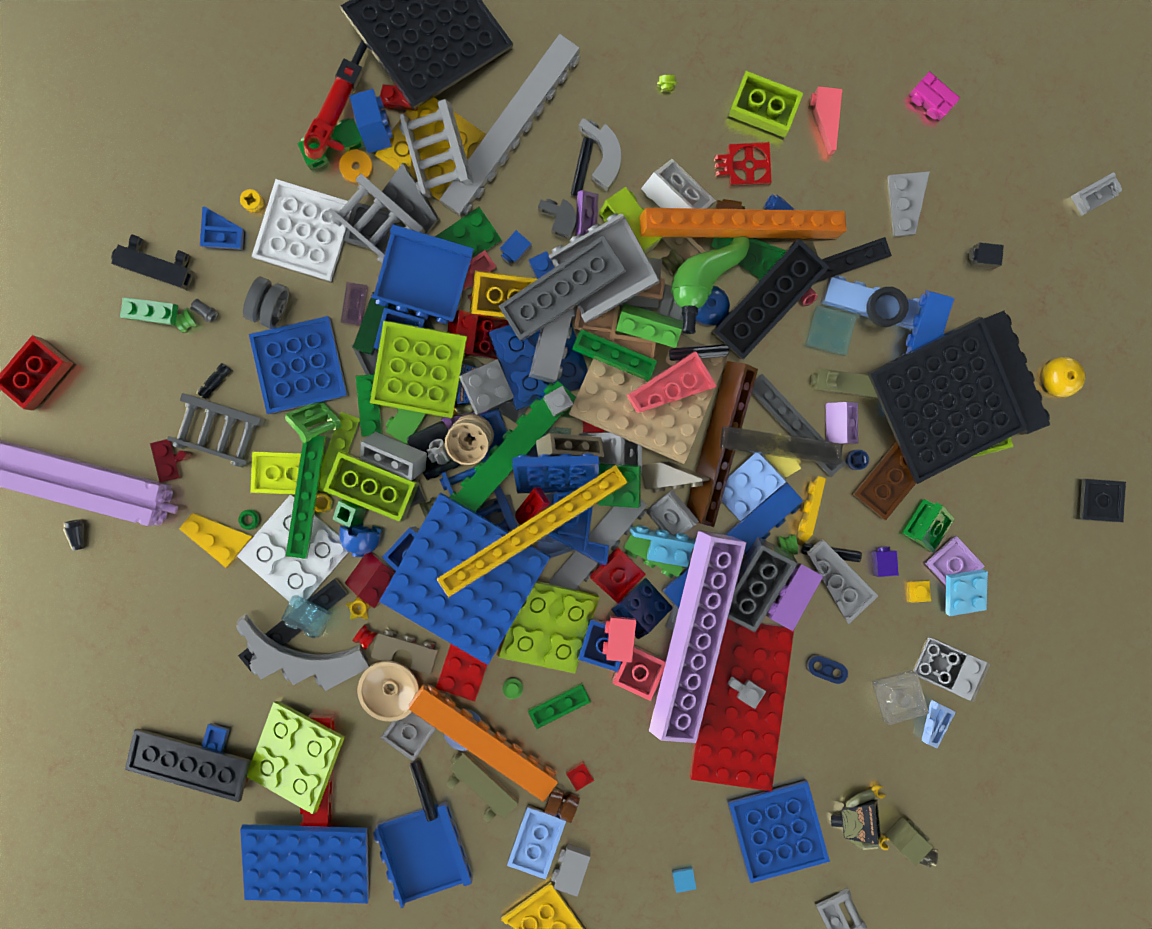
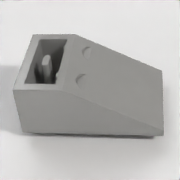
M610 432L579 433L580 436L602 438L604 457L599 459V464L640 465L642 473L641 445Z
M928 637L913 675L975 702L991 664Z

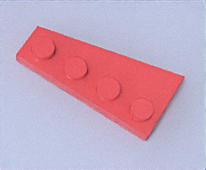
M695 351L626 396L635 411L640 413L715 388L717 385Z

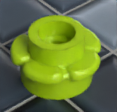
M675 75L659 76L657 85L661 86L662 90H672L678 82L675 81Z

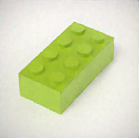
M338 452L323 491L401 522L406 519L420 482L410 481L353 455Z

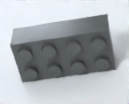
M757 537L741 563L728 619L756 632L798 564L794 555Z

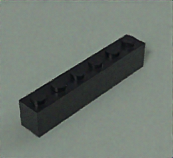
M1004 310L984 318L1027 426V429L1021 431L1020 435L1029 434L1049 426L1050 415L1042 405V395L1039 390H1036L1034 375L1028 370L1026 365L1027 358L1019 348V338L1016 333H1013L1010 316Z

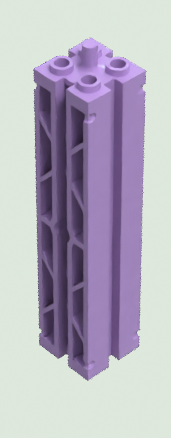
M0 440V487L134 523L139 522L146 526L162 525V522L166 520L167 512L176 514L178 506L166 503L171 501L173 495L172 485Z

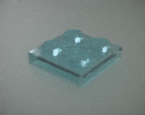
M816 306L806 346L846 356L857 315Z

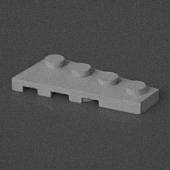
M820 539L807 552L818 573L823 576L822 580L848 624L878 597L823 539Z

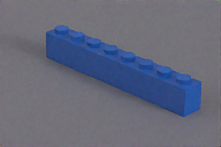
M785 482L725 535L733 536L746 542L744 553L747 555L756 538L760 537L765 540L771 534L769 531L774 526L776 528L780 527L786 521L785 517L789 513L793 515L801 508L799 504L803 502V499L788 482ZM689 567L662 590L678 609Z

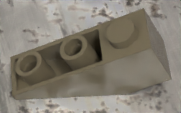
M669 461L642 465L645 490L653 489V493L665 491V487L671 486L672 490L683 489L684 484L689 483L691 487L703 486V481L710 480L705 475Z

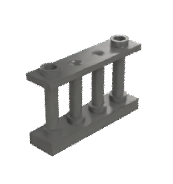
M182 393L180 401L186 403L185 407L187 409L178 437L168 436L167 438L168 441L173 442L172 446L185 449L187 446L231 460V465L241 468L244 465H251L252 461L244 459L253 428L256 429V426L263 427L265 419ZM198 407L205 409L206 416L197 444L186 441V437L194 412ZM219 413L225 415L224 419L226 421L217 449L214 450L205 447L214 416L217 417ZM238 419L245 421V429L237 454L233 456L224 452L233 424Z

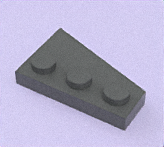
M402 163L382 192L425 230L424 234H429L438 222L439 217L427 197L418 192L417 181L410 174L407 164Z

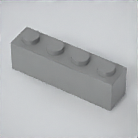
M571 308L540 329L529 377L549 383H554L557 379H560L563 367H560L561 360L565 359L567 354L565 343L566 339H570L572 333L570 323L571 319L574 320L577 308Z

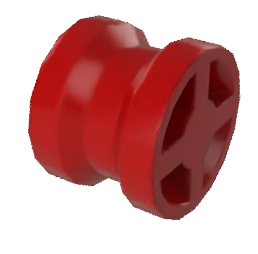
M364 624L352 641L360 643L362 648L366 650L378 633L370 631L368 626Z

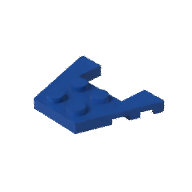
M572 492L555 493L552 505ZM593 506L548 534V536L602 565L607 564L609 545L588 541Z

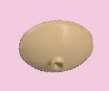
M381 661L365 670L359 680L357 693L360 704L369 715L382 721H397L405 718L412 712L409 710V703L418 692L419 684L413 672L403 664L394 661ZM388 684H393L394 689H390Z

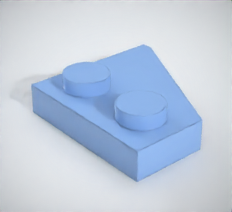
M931 700L921 741L938 748L956 712Z

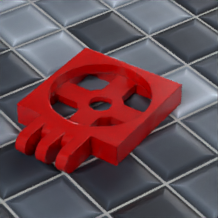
M770 142L729 144L728 154L715 155L716 161H723V163H716L715 168L724 169V171H717L716 177L730 176V186L771 185ZM753 149L761 150L765 155V160H756L753 156ZM739 150H745L743 161H733L735 154ZM752 161L754 166L747 168L746 162ZM766 168V173L760 179L755 180L754 172L756 169ZM734 170H743L746 173V180L738 177Z

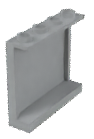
M615 213L606 219L608 222L601 226L599 223L593 225L588 229L589 232L587 234L574 236L570 239L571 243L566 246L559 245L552 250V254L549 255V258L552 259L557 267L603 235L627 271L577 304L581 316L586 323L660 282L622 213L620 215Z

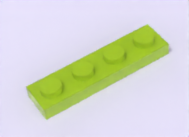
M343 412L339 416L341 428L334 430L322 462L318 491L329 495L332 494L323 490L338 452L349 454L360 425V418Z

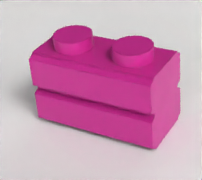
M930 71L909 94L916 105H922L928 110L927 114L932 119H938L939 121L960 99L957 94Z

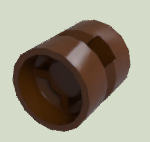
M554 787L548 797L544 813L553 817L559 815L561 820L571 823L578 808L580 797L570 793L566 796L564 791Z

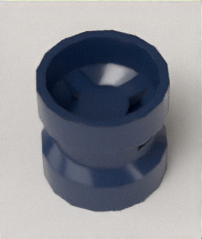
M863 450L849 451L845 456L846 466L851 470H862L869 464V456Z

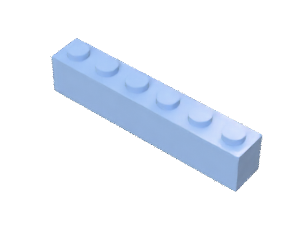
M834 276V278L831 277L827 280L821 304L868 317L866 312L867 301L880 287L872 289L866 287L865 283L858 281L851 283L847 282L846 278L842 276ZM883 295L877 300L875 309L880 317L891 319L898 314L899 303L895 297ZM913 298V300L907 299L909 310L906 317L896 324L897 326L911 330L914 329V326H912L915 314L919 313L921 307L919 306L918 298Z

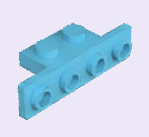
M638 525L637 528H630L632 536L651 540L647 553L648 560L688 567L696 539L689 538L688 535L682 533L672 535L662 529L651 531L648 527Z

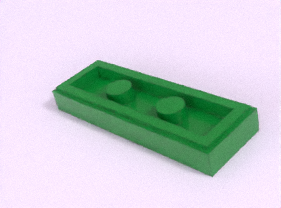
M580 683L529 709L527 712L537 730L591 703V699L583 683Z

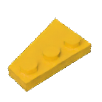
M192 513L179 528L225 568L231 565L237 555L254 537L196 513Z

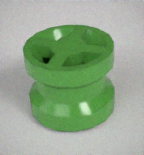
M185 308L182 313L177 314L175 324L182 333L186 332L189 327L198 326L197 320L189 308Z
M795 534L787 538L783 536L778 537V547L793 555H797L798 544Z

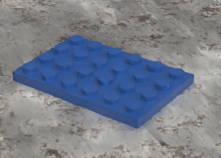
M242 824L240 834L245 900L368 904L367 828Z

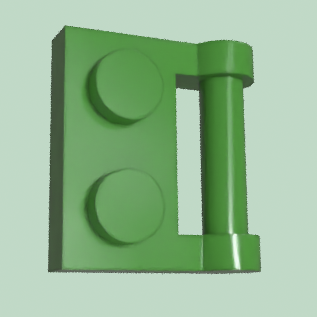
M323 402L309 404L286 413L285 420L299 434L300 439L304 443L324 432L341 428V422L338 417ZM323 421H328L327 423L312 428L310 430L306 429Z

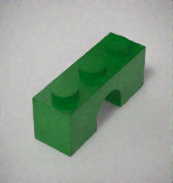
M354 118L343 119L338 123L339 125L335 126L332 139L344 145L346 152L365 147ZM304 137L297 143L310 170L329 163L326 151L319 159L314 160L306 156L303 144ZM312 143L309 145V147L312 149H316L319 147V145L317 143Z

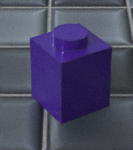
M890 546L878 547V551H872L873 576H899L897 551L890 550Z

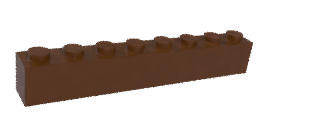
M727 361L696 469L697 473L709 477L710 480L703 481V486L691 487L686 506L697 518L698 523L714 527L758 372L757 368L748 364Z

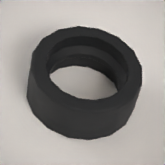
M883 287L876 290L869 297L866 304V312L869 319L880 327H891L900 323L906 317L909 310L906 295L895 287ZM891 295L897 299L899 311L894 318L884 319L877 314L875 304L881 296Z

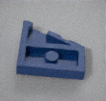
M202 207L200 246L243 250L244 229L209 208Z

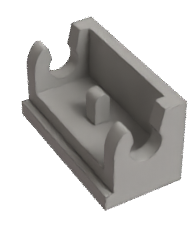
M1113 172L1072 195L1071 198L1082 216L1118 196V193L1122 191V187L1116 178V174Z

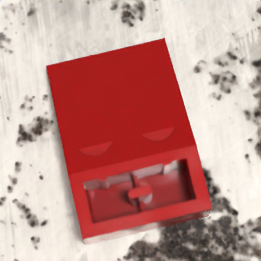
M457 310L454 322L449 321L447 332L467 336L464 356L497 360L489 332L510 324L504 319Z

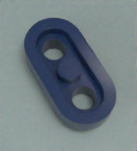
M814 655L807 662L808 671L812 675L832 683L841 684L848 677V670L843 664L826 657ZM815 662H820L818 669L814 668ZM835 669H839V675L837 676L833 675Z

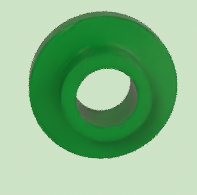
M244 510L239 515V525L243 529L252 530L259 524V515L254 510ZM248 516H251L253 519L250 524L246 521Z

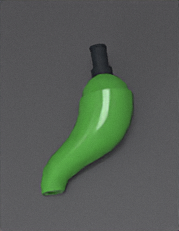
M736 237L730 245L717 250L696 254L686 259L678 268L672 280L670 292L676 304L682 308V333H696L695 325L698 309L706 303L717 278L746 257L749 249V238Z

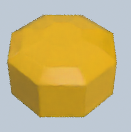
M319 493L317 494L315 510L316 512L326 513L332 508L333 499L329 494Z

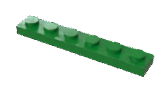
M317 435L312 437L310 441L303 442L286 550V556L308 559L326 436Z

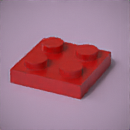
M617 548L608 557L607 564H601L589 577L618 604L646 574L621 549Z

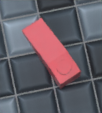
M818 86L816 91L811 93L810 106H813L812 113L828 155H833L837 148L842 89Z

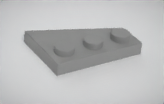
M930 171L889 175L887 177L893 237L913 236L916 234Z

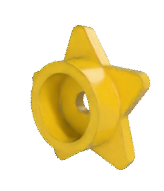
M356 597L354 602L346 603L351 612V620L357 617L365 620L368 619L367 610L371 607L359 597Z

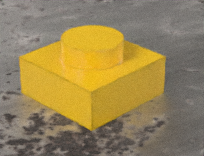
M929 580L907 581L909 602L931 601Z

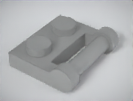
M844 889L837 895L816 904L827 929L867 928L865 921L861 920L849 889ZM843 901L854 922V925L849 927L838 905Z

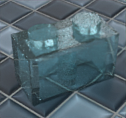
M295 595L291 598L281 620L285 621V625L290 628L297 629L298 627L304 630V634L308 637L319 638L323 635L333 613Z

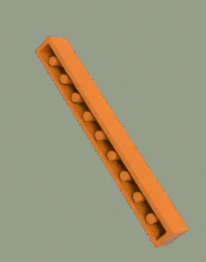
M645 208L639 216L641 237L837 239L847 231L845 211Z

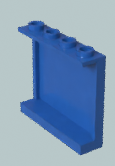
M392 224L391 235L375 292L371 298L376 300L375 304L388 307V304L395 305L396 310L408 313V310L417 312L416 316L422 318L436 317V322L448 325L449 321L454 322L474 248Z
M447 800L434 804L438 818L433 821H427L422 808L379 823L374 829V840L376 844L379 843L382 850L380 851L381 860L383 863H386L388 868L386 871L388 881L393 883L395 889L393 890L394 899L396 902H399L401 908L407 902L462 883L463 886L472 884L473 875Z

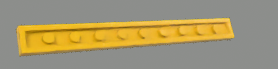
M613 466L438 577V583L447 597H451L626 485V479L617 466Z

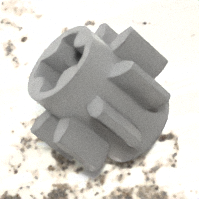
M436 439L430 443L427 452L432 463L437 461L438 464L442 465L450 461L451 457L448 455L442 439Z

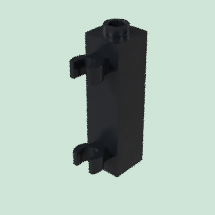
M133 234L129 238L128 248L118 244L117 248L113 250L111 264L187 291L193 275L192 270L185 268L190 256L189 254L178 250L174 263L139 252L144 239Z

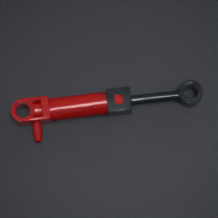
M361 40L351 61L345 58L342 60L335 74V81L317 118L313 119L304 137V153L310 159L321 158L328 146L335 150H344V145L332 139L333 130L351 93L355 91L362 77V67L359 66V63L367 49V45L363 40ZM312 143H317L319 147L316 149H312L309 147V145Z

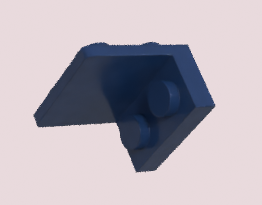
M645 578L611 610L618 617L635 618V637L640 639L649 634L673 607L651 582Z

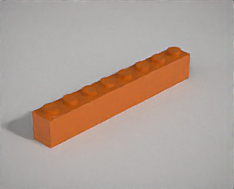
M424 684L421 686L409 703L410 711L544 802L558 783L556 772L548 766L544 768L539 764L540 761L533 755L528 757L523 753V749L515 743L511 745L506 741L507 738L504 735L489 730L490 726L484 721L480 720L478 722L473 719L472 713L468 710L457 708L455 706L456 703L449 697L444 699L439 695V691L431 685L427 687Z

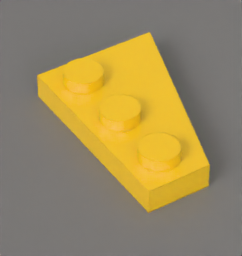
M818 476L808 486L807 493H809V496L803 507L804 513L796 536L797 544L800 546L813 535L826 481L824 477Z

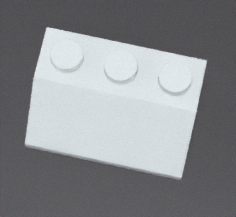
M673 159L656 170L641 188L647 197L652 199L660 208L709 209L716 201Z

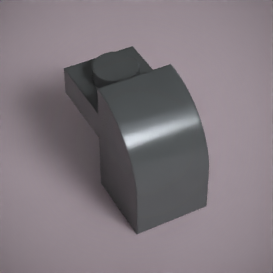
M541 199L538 211L556 218L551 229L552 234L570 240L576 228V212L573 206L565 199L562 200L560 206L551 199H546V201Z

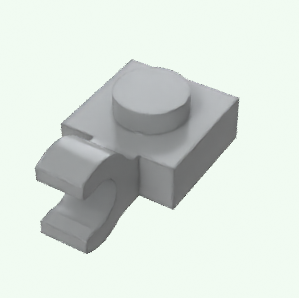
M731 677L727 683L739 691L736 696L738 699L754 709L766 692L748 679L743 684L734 677Z

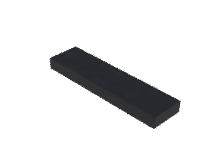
M883 237L822 259L829 268L814 284L891 257L892 254L886 238Z

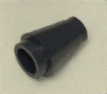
M81 519L64 522V528L62 529L72 551L85 548L84 524L81 523Z

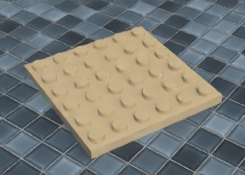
M619 308V312H618L617 324H618L619 317H620V314H621L620 308ZM620 331L615 332V334L636 337ZM680 334L676 348L706 345ZM656 342L654 360L658 362L651 379L680 361H671L669 359V350L673 347ZM728 356L700 358L716 385ZM593 359L569 415L684 464L715 388L637 413L626 395L648 381Z

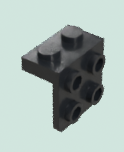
M439 421L407 437L409 446L427 453L426 469L423 472L427 481L461 465L452 458L446 464L441 465L437 461L432 463L428 457L427 449H429L432 441L442 439L445 443V437L449 430L443 421Z

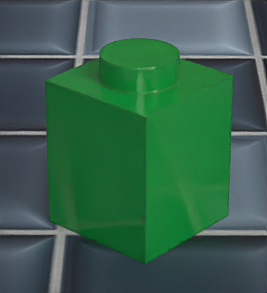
M345 499L339 500L333 520L348 528L360 525L363 522L367 508Z

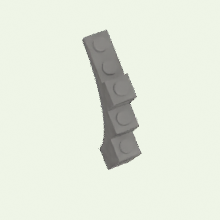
M247 613L239 617L237 621L238 625L236 627L239 634L245 636L248 641L247 647L252 654L255 653L250 661V669L254 675H258L260 680L283 668V676L287 681L290 680L292 685L316 674L314 676L316 683L327 691L370 667V660L361 645L332 654L297 652L267 637L254 624Z

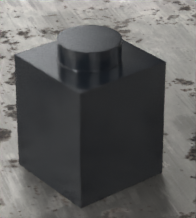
M980 242L974 245L969 253V259L972 260L971 266L992 269L1002 266L1004 245Z

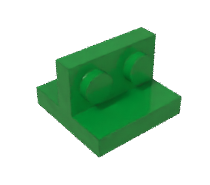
M923 499L904 529L903 534L921 544L926 550L934 553L955 518L943 505L937 502L933 504Z

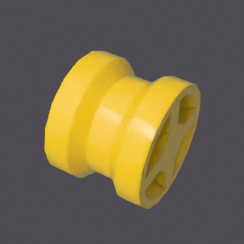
M247 189L242 192L240 203L247 211L256 213L263 208V197L257 191Z

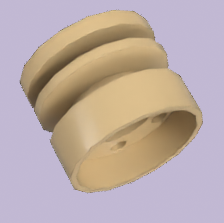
M476 414L461 416L455 421L445 437V448L448 455L462 465L478 463L485 457L493 442L494 432L492 426L485 418ZM469 433H471L472 437H475L474 440L471 437H467Z

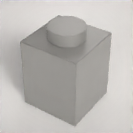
M563 386L545 395L543 398L553 417L573 405Z

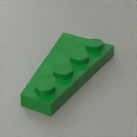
M714 237L711 246L716 250L730 245L734 238ZM749 238V249L746 257L738 265L760 279L786 250Z

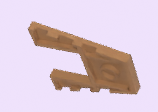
M665 278L659 279L660 282L636 296L662 300ZM577 306L574 329L578 331L581 329L654 359L656 342L615 334L619 306L589 323L584 322Z

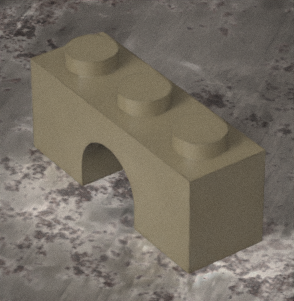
M385 629L384 632L380 631L378 633L371 657L383 661H393L398 650H407L413 658L411 669L431 674L439 648L435 647L436 644L433 642H417L415 637L409 635L400 637L396 635L395 631Z

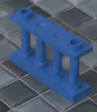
M485 455L482 459L484 462L488 460V455ZM475 467L449 478L446 472L441 473L443 478L440 479L444 491L448 489L451 495L454 492L451 485L463 481L467 476L472 477L476 473ZM499 485L493 492L497 498L494 504L477 510L476 513L484 517L496 511L498 513L503 512L505 519L497 525L507 531H512L518 526Z

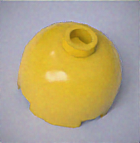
M1058 357L1051 360L1043 367L1041 372V383L1044 384L1045 389L1048 391L1047 393L1058 398H1065L1076 394L1085 382L1083 366L1077 360L1070 357Z

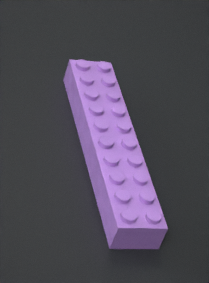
M698 531L649 732L661 741L697 742L746 542L733 536Z

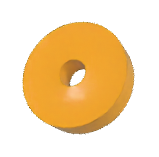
M353 149L347 151L341 157L339 169L347 181L358 184L355 179L360 174L369 179L373 171V164L370 157L364 151ZM357 163L360 166L358 169L355 170L353 169V165Z

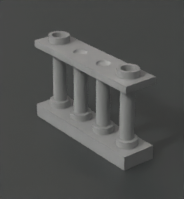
M446 99L438 101L439 109H437V112L410 121V118L404 114L399 115L401 120L399 127L402 134L406 137L418 179L416 182L418 192L427 198L432 197L430 188L456 179L465 185L474 183L452 105ZM438 120L443 121L445 126L443 132L416 141L413 129ZM443 140L449 141L451 148L448 149V152L421 160L418 149ZM448 160L455 161L456 168L453 172L427 180L425 168Z
M360 174L355 179L359 184L357 187L358 191L338 213L332 208L328 211L332 215L330 219L339 227L343 224L379 256L377 260L382 264L385 254L377 249L375 245L389 231L392 224L394 225L396 222L401 221L406 225L405 228L420 233H425V230L366 177ZM365 195H372L375 198L373 200L374 204L352 227L344 218ZM385 207L390 211V217L368 241L359 232L380 208L383 209Z

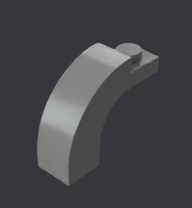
M583 118L579 123V131L593 139L600 147L603 155L602 161L592 174L591 180L608 192L619 174L621 165L620 144L614 132L606 124L599 130V126L594 121H587Z

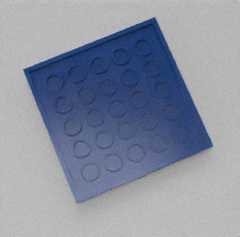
M440 493L379 602L488 665L551 556L530 545L448 598L438 583L437 578L509 532Z

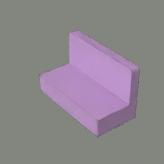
M838 402L826 404V442L828 444H858V403Z

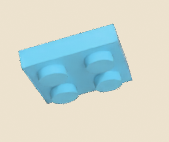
M980 569L946 575L947 615L955 616L987 610L988 572L986 570Z

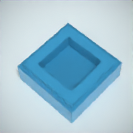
M692 867L672 870L676 893L696 890Z

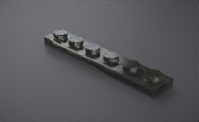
M726 426L722 427L720 448L833 465L841 464L843 444Z

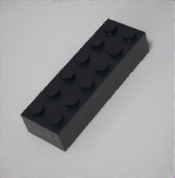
M800 239L795 240L711 332L724 344H727L740 359L744 360L826 272L829 266Z

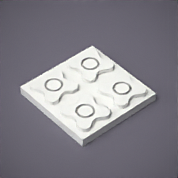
M275 179L252 258L331 282L347 228L343 224L339 227L330 219L332 215L328 210L332 208L338 213L348 201ZM352 210L344 218V220L348 223L351 217Z
M290 494L237 557L292 605L298 608L313 595L349 552L342 547L339 534L314 514L308 559L286 556L295 497L293 494Z

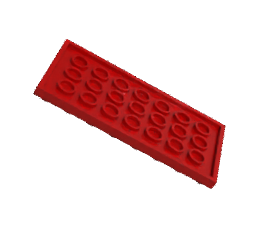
M727 618L697 742L694 746L690 774L691 780L772 791L794 630L791 631L784 626L761 623L756 632ZM731 677H734L743 684L748 679L766 691L755 709L736 697L739 691L727 684Z

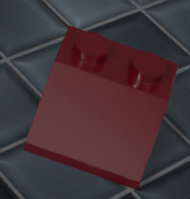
M371 552L362 557L345 581V584L357 597L371 607L376 608L381 603L379 601L396 571L386 561Z

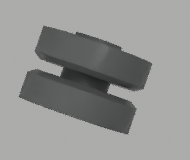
M261 276L257 277L247 293L243 307V317L254 323L260 320L262 326L274 329L280 322L286 309L289 288L279 283L272 286V282L269 279Z

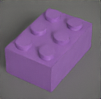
M798 563L766 616L793 631L823 576Z

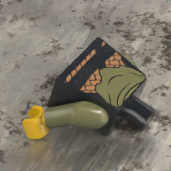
M874 785L872 790L861 792L849 799L842 808V815H831V826L843 828L844 838L850 840L851 843L862 850L877 849L878 847H881L883 850L889 849L887 844H882L885 840L889 841V838L883 834L881 835L878 799H875V797L882 799L886 796L884 793L878 795V790L883 788L880 785Z

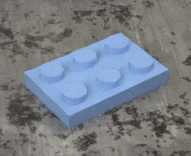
M758 450L728 476L722 502L741 521L782 486L786 479Z
M528 805L507 866L546 879L566 821L561 820L557 815L553 817L545 814L543 810Z

